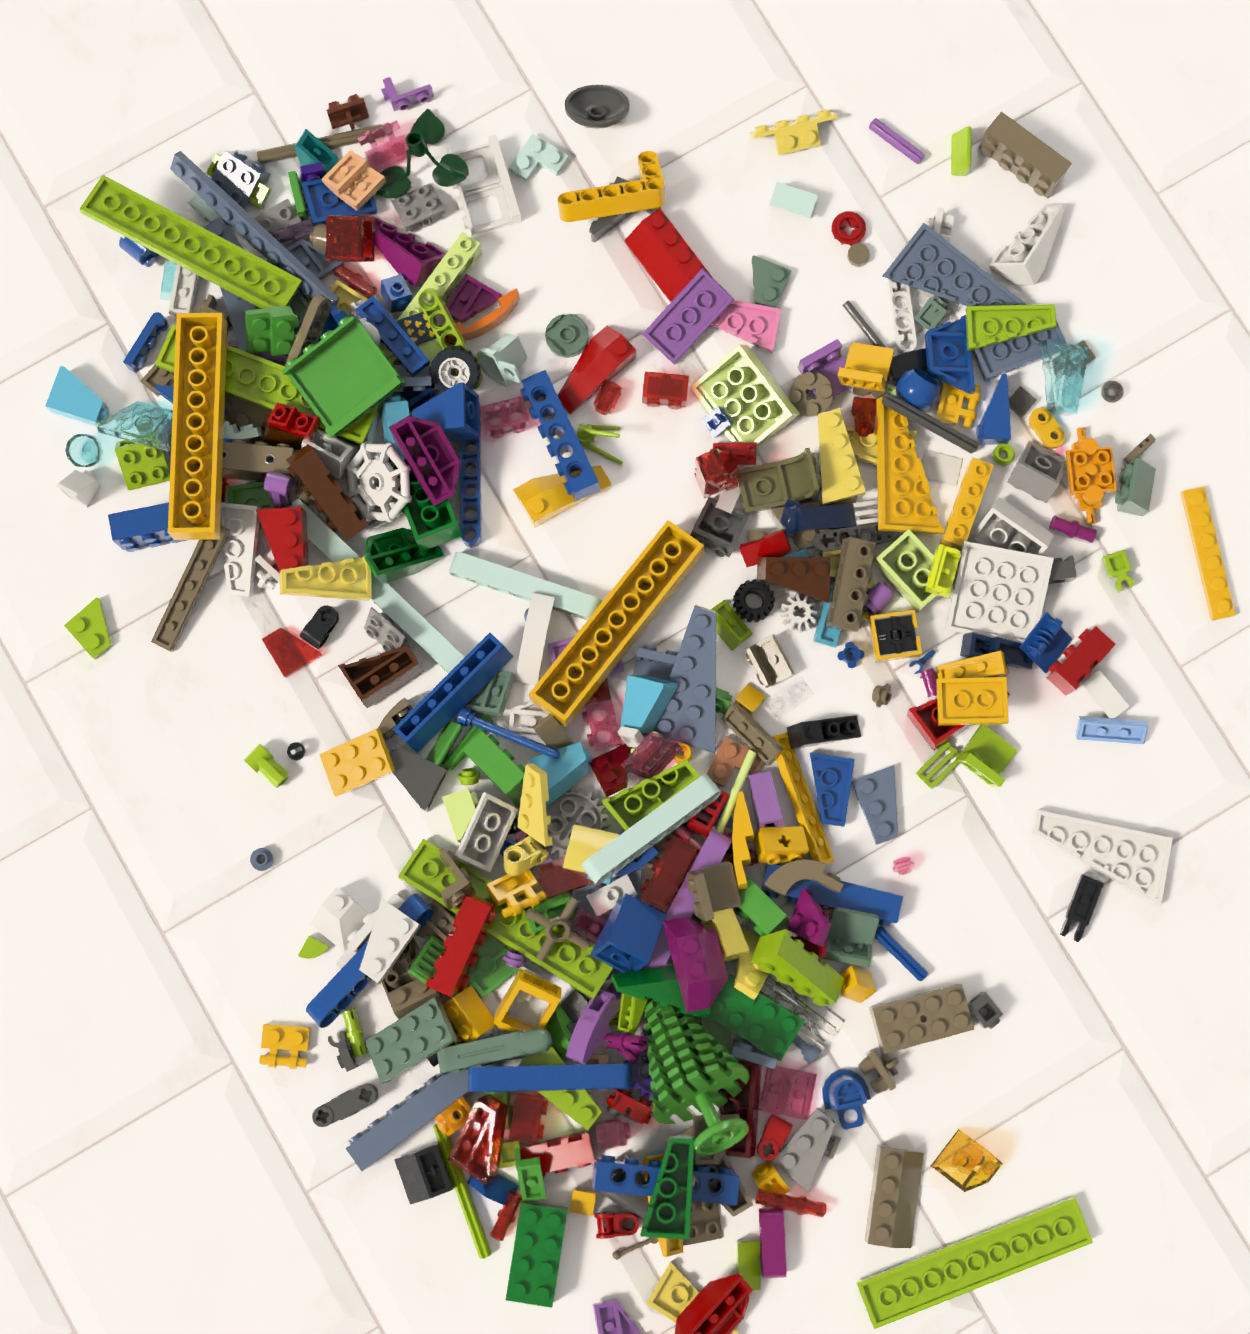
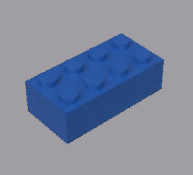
M169 502L108 514L112 541L122 550H126V552L137 551L142 546L148 545V547L152 548L161 546L162 542L179 543L184 540H174L168 533Z

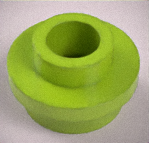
M1002 443L994 448L992 457L998 465L1006 466L1014 460L1015 451L1009 444ZM1000 452H1005L1007 458H1001Z
M475 768L462 769V773L457 775L461 785L466 786L479 783L478 778L481 777L480 772L475 771Z

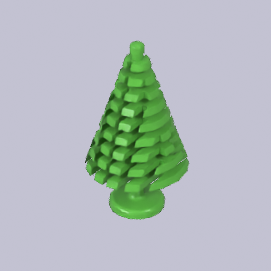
M648 997L646 1007L644 1008V1018L648 1021L645 1024V1032L648 1034L646 1035L648 1038L646 1043H649L647 1055L650 1062L648 1065L649 1075L653 1080L650 1082L655 1121L663 1124H676L672 1117L673 1114L677 1115L684 1122L693 1120V1115L695 1114L689 1108L692 1105L702 1113L708 1125V1128L701 1132L694 1141L693 1145L697 1155H712L732 1147L747 1135L749 1131L748 1125L745 1120L740 1118L721 1121L714 1104L719 1108L728 1102L726 1096L720 1091L722 1088L735 1097L742 1090L736 1079L740 1078L747 1084L750 1078L748 1070L743 1065L738 1064L737 1059L733 1055L728 1054L727 1049L723 1045H716L719 1042L711 1034H708L707 1030L698 1024L692 1015L680 1013L681 1008L668 1004L667 1008L659 1006V1002Z

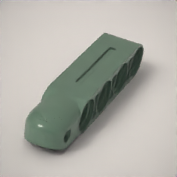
M536 1028L443 1048L437 1052L440 1075L469 1070V1067H484L544 1053L551 1048L552 1036L546 1029Z

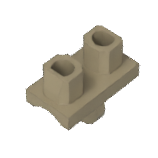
M870 1050L865 1053L866 1057L857 1065L864 1075H867L874 1069L878 1073L879 1077L870 1082L874 1092L879 1094L887 1089L892 1091L897 1088L887 1070L889 1069L892 1076L899 1073L895 1067L899 1062L898 1058L895 1057L890 1060L887 1054H883L880 1057L885 1064L882 1065L874 1051Z

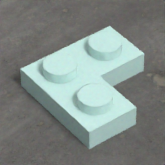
M532 133L508 169L526 182L538 165L557 176L569 160V156Z

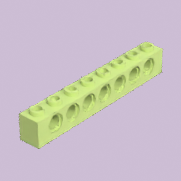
M462 231L398 320L423 312L419 306L418 297L427 288L437 290L444 303H446L464 275L469 272L482 254L481 243ZM427 293L424 295V302L432 305L435 303V298L432 294ZM381 342L380 349L391 364L401 365L385 344Z

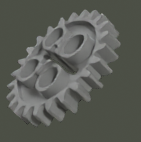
M572 786L570 792L566 791L551 805L546 807V813L551 817V823L557 822L562 828L560 831H552L550 826L547 825L548 836L552 837L553 845L543 846V849L551 847V856L558 852L559 859L561 860L563 855H566L569 836L572 833L573 826L563 840L559 838L565 831L568 822H571L580 807L583 808V811L577 817L575 825L598 830L608 828L609 824L603 822L608 818V814H601L605 806H597L599 798L591 800L592 792L585 796L584 788L579 793H576L575 787ZM570 804L573 806L574 811L567 813L562 809V805ZM589 816L593 820V824L585 825L582 823L581 818Z

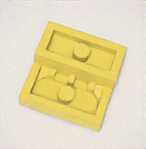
M574 824L563 869L586 874L581 867L582 864L590 856L618 837L619 834Z

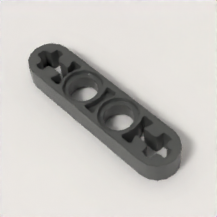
M878 523L827 530L814 536L813 545L819 552L841 550L842 542L840 535L843 532L848 533L850 537L862 539L861 532L864 529L869 530L871 533L870 542L882 544L895 540L898 532L891 531V534L888 536H877V532H879ZM823 536L824 539L834 538V542L825 544V546L820 544Z

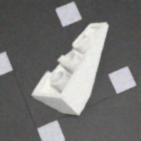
M1045 204L1028 221L1029 226L1021 233L1017 232L1013 236L1014 240L1007 247L1003 245L990 262L989 268L1016 285H1035L1045 270L1065 205Z

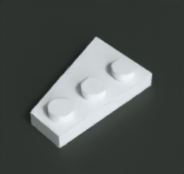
M382 899L360 971L378 984H381L421 925Z

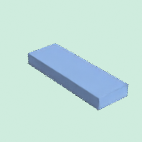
M1079 716L1075 737L1077 740L1144 745L1148 722Z

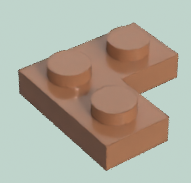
M724 736L707 775L714 783L726 787L734 768L740 770L748 750H753ZM758 755L754 759L748 773L749 775L758 772L763 763V760Z

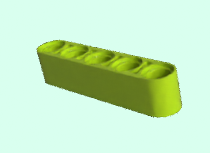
M427 288L422 291L418 297L419 306L443 350L447 347L457 346L464 347L469 351L439 292L434 288ZM427 293L432 294L435 298V303L432 305L426 304L424 302V295ZM436 314L444 315L446 323L443 325L437 324L434 316ZM453 334L457 339V343L453 345L448 344L445 336ZM454 368V370H455V372H456V374H457V376H458V375H459V370H458L457 368ZM482 372L480 373L479 381L473 390H476L481 385L483 381Z

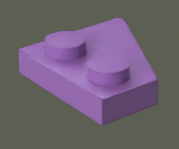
M616 1299L592 1304L597 1334H641Z

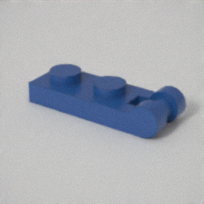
M155 312L151 315L123 361L125 366L135 373L138 368L145 364L146 355L149 350L156 346L157 337L160 332L166 331L169 327L162 313Z

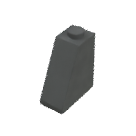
M397 745L395 750L391 749L389 751L395 768L393 774L423 811L428 812L448 771Z

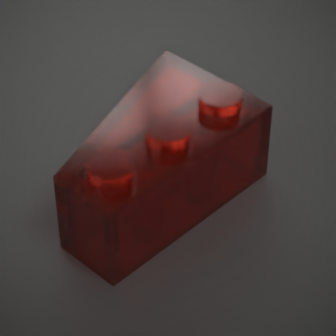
M673 835L671 839L667 837L661 848L665 852L661 860L656 858L651 868V871L654 873L650 880L646 878L640 890L644 892L640 900L666 912L698 846L676 835Z

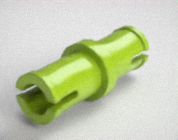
M356 1008L343 1011L342 1015L347 1030L345 1035L346 1038H349L353 1058L362 1056V1054H368L362 1035L364 1030L360 1027Z

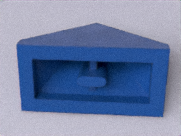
M431 386L426 387L427 391H413V387H408L404 392H400L401 397L408 401L409 414L412 410L435 397Z
M478 1162L467 1181L470 1186L484 1197L506 1207L519 1187L515 1182L481 1162Z

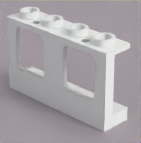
M497 134L488 136L489 142L459 151L450 152L449 147L446 148L447 154L458 155L464 161L481 156L485 159L489 177L487 179L466 185L458 183L452 186L453 190H458L459 196L456 197L459 210H464L465 216L462 217L465 230H470L471 236L522 222ZM490 196L496 197L501 217L478 225L473 224L467 204Z

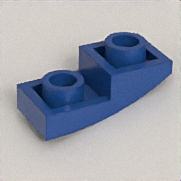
M653 845L638 856L640 858L639 861L634 859L615 873V875L618 877L639 869L653 859L660 850Z

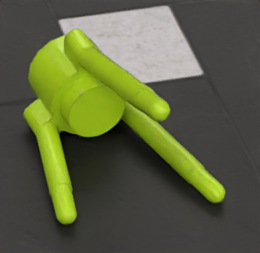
M579 424L577 437L582 442V447L589 448L620 465L623 464L622 460L590 444V442H595L597 435L620 438L621 435L619 433L607 432L620 431L621 428L619 426Z

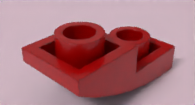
M276 403L267 422L283 431L312 440L321 420L317 416L299 412L296 407Z
M784 530L765 534L762 539L743 543L739 547L746 567L757 565V557H780L792 550Z

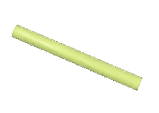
M748 750L715 827V830L721 834L725 830L736 804L738 792H741L757 755L753 751Z

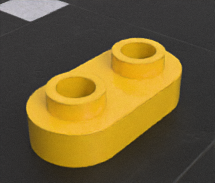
M1045 408L1033 410L1028 419L1032 430L1046 448H1059L1065 440V434L1049 410ZM1042 415L1045 421H1040L1038 416ZM1051 433L1056 434L1057 439H1052Z

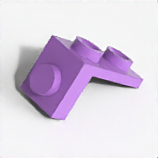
M391 77L382 79L384 88L381 89L385 102L390 101L393 111L406 110L413 104L425 103L434 97L431 84L398 95Z

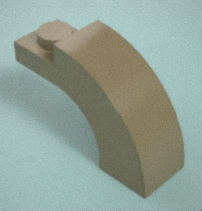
M796 860L775 870L767 878L763 886L785 896L789 888L801 880L814 881L835 893H840L844 884L839 882L841 878L830 872L827 875L824 874L827 867L826 864L815 860Z

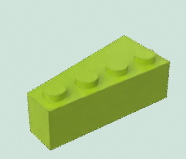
M686 760L660 772V774L650 779L647 778L629 789L626 788L610 798L607 797L601 800V802L622 829L626 831L701 776Z

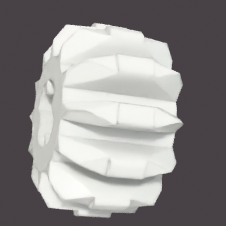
M796 594L795 601L788 597V604L782 603L781 608L785 611L780 612L779 616L786 618L782 621L783 626L788 623L791 624L788 629L789 631H792L794 626L797 627V633L802 632V626L808 631L811 628L810 624L816 623V619L812 616H816L818 611L811 610L816 604L815 602L807 604L808 596H805L803 601H801L800 595ZM796 610L798 612L803 611V615L801 617H795L794 613Z

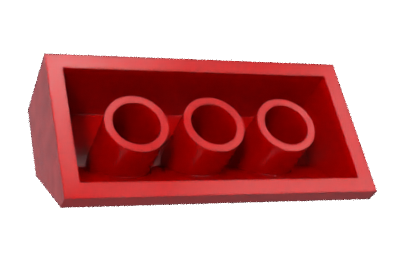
M661 208L643 219L624 240L625 244L669 302L680 293L702 268L711 276Z

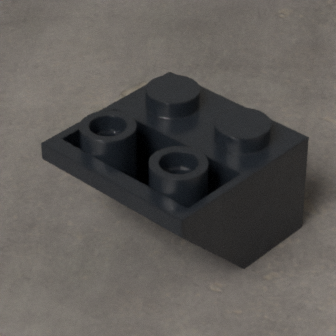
M439 1143L394 1159L410 1205L434 1198L454 1189Z

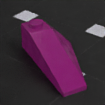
M374 216L358 220L357 224L398 274H402L403 278L412 286L423 285L446 254L445 251L430 242H427L425 245L415 240L416 236L411 233L407 235L397 232L396 226Z

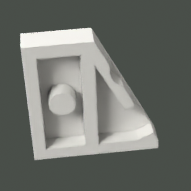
M531 701L525 705L516 706L510 709L508 730L517 734L537 735L533 728L549 714Z

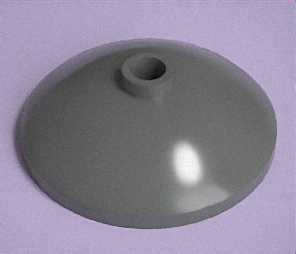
M587 85L579 87L568 94L564 102V109L566 115L578 125L592 129L612 127L624 120L629 113L630 103L627 96L614 87Z

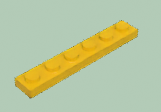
M1205 487L1184 490L1180 494L1211 621L1234 617L1236 615Z
M788 733L772 736L784 748L776 762L792 803L794 814L799 825L804 828L810 858L824 864L834 862L835 859L795 749L791 750Z

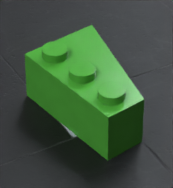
M745 874L748 889L738 890L741 904L737 907L739 910L737 912L738 915L745 922L749 920L754 925V931L760 937L787 929L790 922L788 916Z

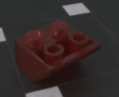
M326 215V261L375 262L374 216Z

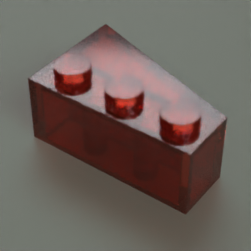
M717 448L695 458L696 468L694 469V476L703 499L725 489L726 491L733 490L738 487V483L743 481L734 457Z
M490 1093L476 1099L448 1157V1160L484 1185L498 1178L508 1105Z

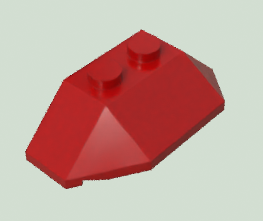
M738 1273L710 1281L677 1317L674 1334H730L744 1319L749 1304V1296L752 1295L753 1289Z

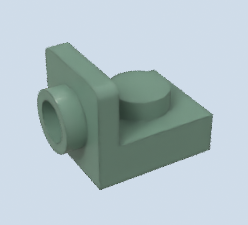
M932 296L914 319L927 330L933 329L949 311L946 307L948 303L939 296L937 298Z

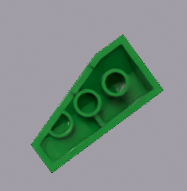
M674 966L614 973L611 976L617 992L641 1000H646L649 997L659 1002V1006L667 1008L668 1004L679 1007L681 1008L680 1013L705 1018L710 1016L711 1007L686 1013Z

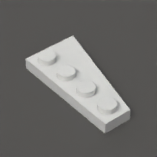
M221 502V525L231 530L222 548L226 561L224 568L228 594L253 596L256 566L254 559L257 555L260 523L256 510L261 509L260 506Z

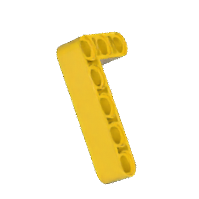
M644 151L638 155L640 180L560 194L557 198L560 219L563 222H575L662 207L666 203L665 182L657 154L653 151Z

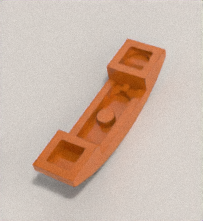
M515 288L498 298L500 308L468 327L464 328L460 321L456 323L465 341L475 339L501 324L511 314L520 300L518 289ZM453 334L445 336L447 343H457V339Z

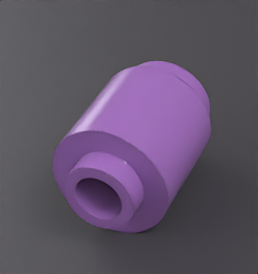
M878 582L867 593L868 600L864 608L872 615H875L877 612L880 613L895 598L893 594L894 589L886 582L883 584Z

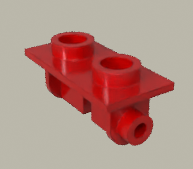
M713 443V449H710V458H713L712 465H756L757 443Z
M612 1089L615 1092L614 1096L610 1094L606 1100L610 1108L624 1114L626 1109L630 1107L631 1110L628 1117L640 1124H648L650 1122L651 1116L648 1114L650 1111L653 1112L652 1102L642 1097L639 1100L631 1097L632 1092L627 1089Z

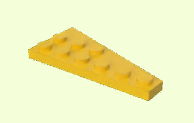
M879 397L876 400L878 531L906 532L910 529L912 533L943 534L944 530L942 525L939 524L936 515L938 514L936 505L933 506L931 500V490L920 458L918 459L915 451L916 444L914 439L911 438L908 429V420L906 417L881 403L883 397Z

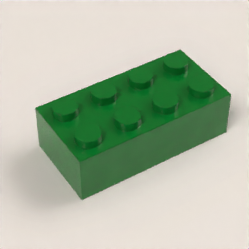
M394 463L390 464L394 470L398 469ZM409 471L410 496H412V499L403 509L420 551L423 552L463 536L449 498L433 506L413 472Z
M727 972L728 979L712 1003L709 1017L781 1061L805 1019L761 992L753 1000L734 988L735 976Z
M521 1201L505 1301L553 1308L568 1207L533 1201Z

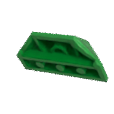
M399 528L368 537L366 539L364 559L375 578L381 584L414 575L442 559L445 555L439 545L421 552L412 530Z

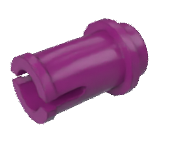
M933 668L921 671L920 679H923L927 697L936 696L937 679L935 674H937V671L934 672Z

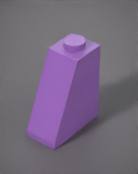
M759 771L748 775L757 830L763 827H783V818L771 771Z

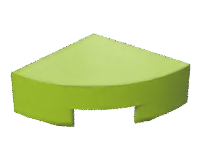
M309 935L298 957L305 959L319 957L330 946Z

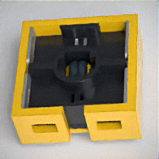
M915 610L873 615L868 618L875 663L920 657L922 655L920 637L916 636L915 633L918 628Z

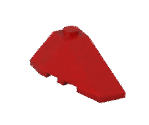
M607 325L590 339L558 393L562 406L570 415L636 359L637 350L621 333Z

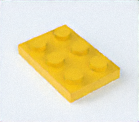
M1007 677L941 678L936 680L938 725L1009 723Z
M374 729L319 754L334 797L341 796L395 772L380 729Z

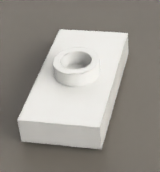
M626 874L586 897L598 917L613 909L617 900L626 893L635 896L638 894Z

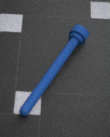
M462 707L458 714L457 724L465 727L467 725H474L554 759L560 756V752L554 748L476 717L473 710Z

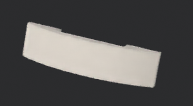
M532 593L519 654L516 682L536 685L539 681L555 597Z

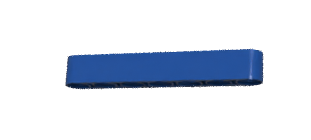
M480 402V438L460 440V529L463 534L461 536L462 542L470 548L477 547L482 540ZM468 445L476 446L474 452L469 453L465 451ZM469 466H474L477 469L473 474H467L465 470ZM468 488H475L477 490L473 496L465 495V491ZM473 509L477 511L476 516L473 518L465 516L468 510ZM474 531L477 533V537L474 540H467L465 538L466 534Z
M418 894L410 896L398 908V910L421 925L418 931L434 913L433 908ZM368 941L307 1005L306 1013L320 1028L329 1026L373 980L360 971Z
M632 1064L469 1067V1092L633 1088Z

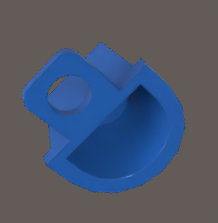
M838 1070L828 1076L822 1087V1099L825 1110H837L843 1129L860 1127L864 1124L860 1105L867 1104L871 1097L865 1080L858 1073L851 1070ZM849 1109H853L857 1113V1120L853 1123H848L844 1119V1114Z

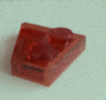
M279 628L262 638L263 643L284 678L289 677L323 656L320 651L283 628Z

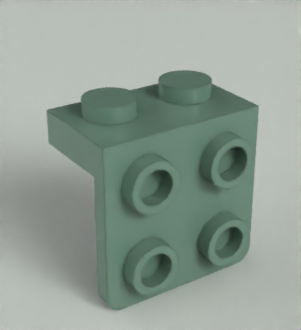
M839 907L834 908L830 920L831 927L828 932L827 955L824 959L870 968L872 944L878 927L879 916Z

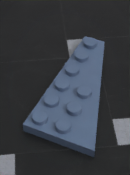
M694 605L668 680L678 683L677 688L653 731L661 734V736L715 754L717 612Z

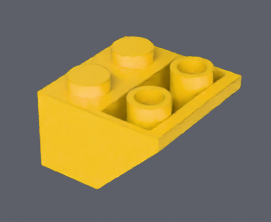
M472 985L443 1004L457 1038L456 1041L448 1045L449 1047L473 1042L496 1026L493 1024L494 1018Z

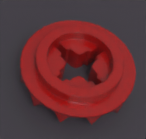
M852 211L838 214L831 226L834 240H838L841 245L847 244L849 246L859 243L866 233L864 219ZM847 221L850 228H854L850 236L846 230H843L846 227Z

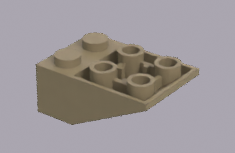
M414 937L382 981L393 1013L398 1020L434 997H440L442 1004H444L438 991L425 986L423 982L408 972L420 951Z

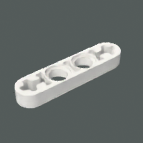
M888 279L887 288L896 349L900 354L914 351L917 339L909 286L901 283L900 291L896 292L897 283ZM897 297H902L906 300V305L898 307L894 300ZM905 318L909 321V326L901 328L898 326L897 320ZM906 333H908L906 336L907 342L911 343L908 349H906L905 345H901Z

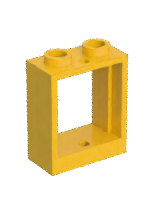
M520 968L495 1011L493 1024L503 1031H510L512 1033L536 1028L544 1029L561 1000L562 988ZM519 990L548 1002L535 1027L506 1014Z

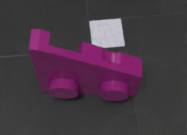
M802 888L787 930L823 947L831 923L824 916L821 906L815 903L811 897L812 891Z

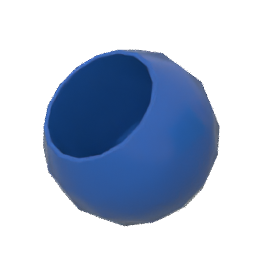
M917 368L906 371L899 378L896 385V396L921 411L930 409L936 403L940 394V384L938 381Z

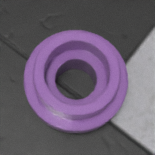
M507 950L506 955H503V960L507 961V966L519 968L520 965H525L526 963L524 960L525 956L516 951Z

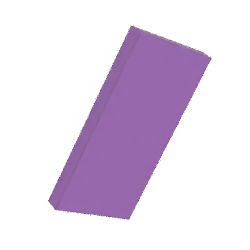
M702 268L643 331L642 335L667 359L675 364L735 299Z

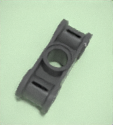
M367 1083L332 1098L331 1101L317 1107L313 1111L312 1120L314 1124L318 1127H327L359 1112L377 1100L378 1089L375 1085ZM364 1088L366 1091L372 1092V1095L369 1096L370 1101L367 1098L363 1099L361 1096L364 1093ZM322 1111L329 1113V1116L326 1118L327 1122L325 1119L321 1120L319 1118Z

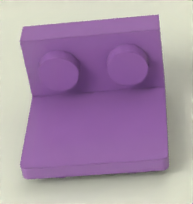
M839 339L800 359L797 367L801 375L806 372H815L827 377L833 385L834 397L851 387L841 385L838 378L839 368H845L846 364L840 353L843 345ZM813 389L812 392H813L814 396L817 398V396L815 395V392H816L817 390H816V389Z

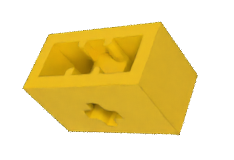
M803 826L759 828L754 837V845L759 863L774 865L780 862L790 863L796 860H803L809 851Z

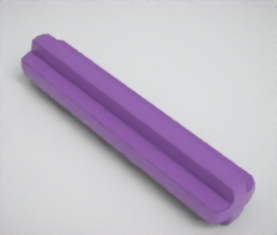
M874 118L869 125L871 131L916 164L922 162L925 157L924 152L878 118Z

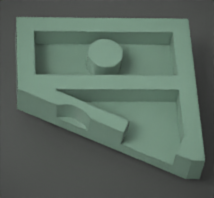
M753 255L751 265L753 271L754 303L777 308L792 270Z
M500 670L464 707L473 710V713L502 717L516 675L513 672Z

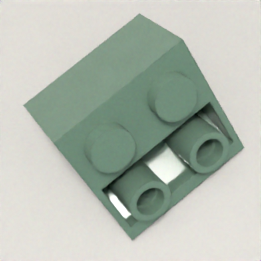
M1135 458L1130 464L1126 465L1124 470H1121L1118 480L1121 483V488L1115 496V504H1118L1116 511L1142 517L1149 511L1156 468L1140 458Z

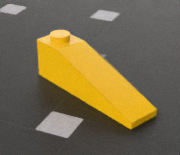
M601 465L592 467L599 482V492L612 485ZM574 471L571 476L577 477L582 472ZM559 474L533 478L512 489L534 528L599 492L575 501L573 494L569 496L565 489L564 483L567 481L564 475L560 477Z

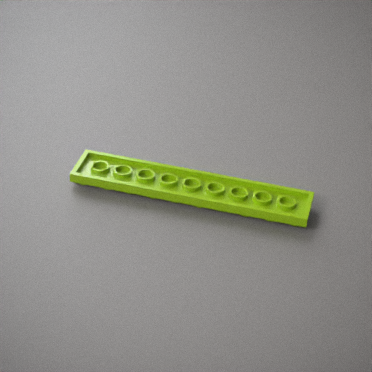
M105 175L101 176L80 207L81 214L261 309L288 306L300 288L301 279Z
M172 324L155 362L158 368L174 373L176 325ZM227 345L225 393L272 411L276 403L296 407L299 412L317 416L288 375H284L281 372L286 368L285 366ZM380 405L339 436L358 444L364 443ZM321 422L318 428L325 431L326 427Z
M423 838L399 873L398 879L447 908L443 903L441 892L456 882V880L441 861L440 848ZM457 859L458 868L460 870L464 868L471 878V893L496 904L486 890V884L492 882V880ZM519 897L515 898L517 902L522 900ZM504 903L500 906H495L496 917L491 925L488 924L485 933H488V935L517 953L524 955L528 960L589 998L595 999L613 970V967L590 956L595 944L590 942L585 950L567 939L563 942H555L543 962L536 958L548 937L545 929L533 933L524 910L517 916L511 915L504 918L501 910L508 907V905ZM453 907L450 911L457 915L460 907L456 909ZM561 924L555 925L552 932L558 934L562 932L564 926Z
M1072 1196L856 1282L872 1327L877 1329L1092 1244L1093 1240L1077 1200Z

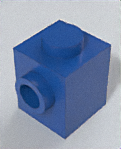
M402 274L381 280V295L390 313L404 311L412 301V293Z

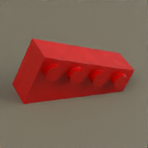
M937 699L917 707H912L907 712L908 718L933 751L971 726L938 725Z

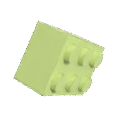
M910 529L884 550L872 563L917 613L938 596L925 592L934 555Z

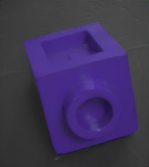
M322 162L300 166L301 184L302 182L323 178Z

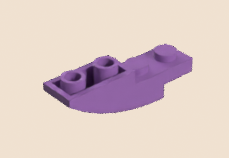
M613 982L605 991L600 990L595 999H590L584 1008L568 1045L566 1053L568 1060L585 1065L604 1041L606 1034L612 1031L609 1022L620 1010L622 993L617 992Z

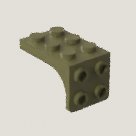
M805 448L801 454L786 460L736 470L745 513L751 514L772 508L784 507L788 499L799 503L814 501L820 492L819 488L822 487L821 477L819 474H816L814 466H817L815 453H811L810 448Z

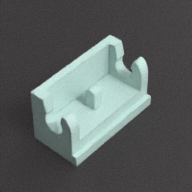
M776 181L769 206L811 219L818 195Z

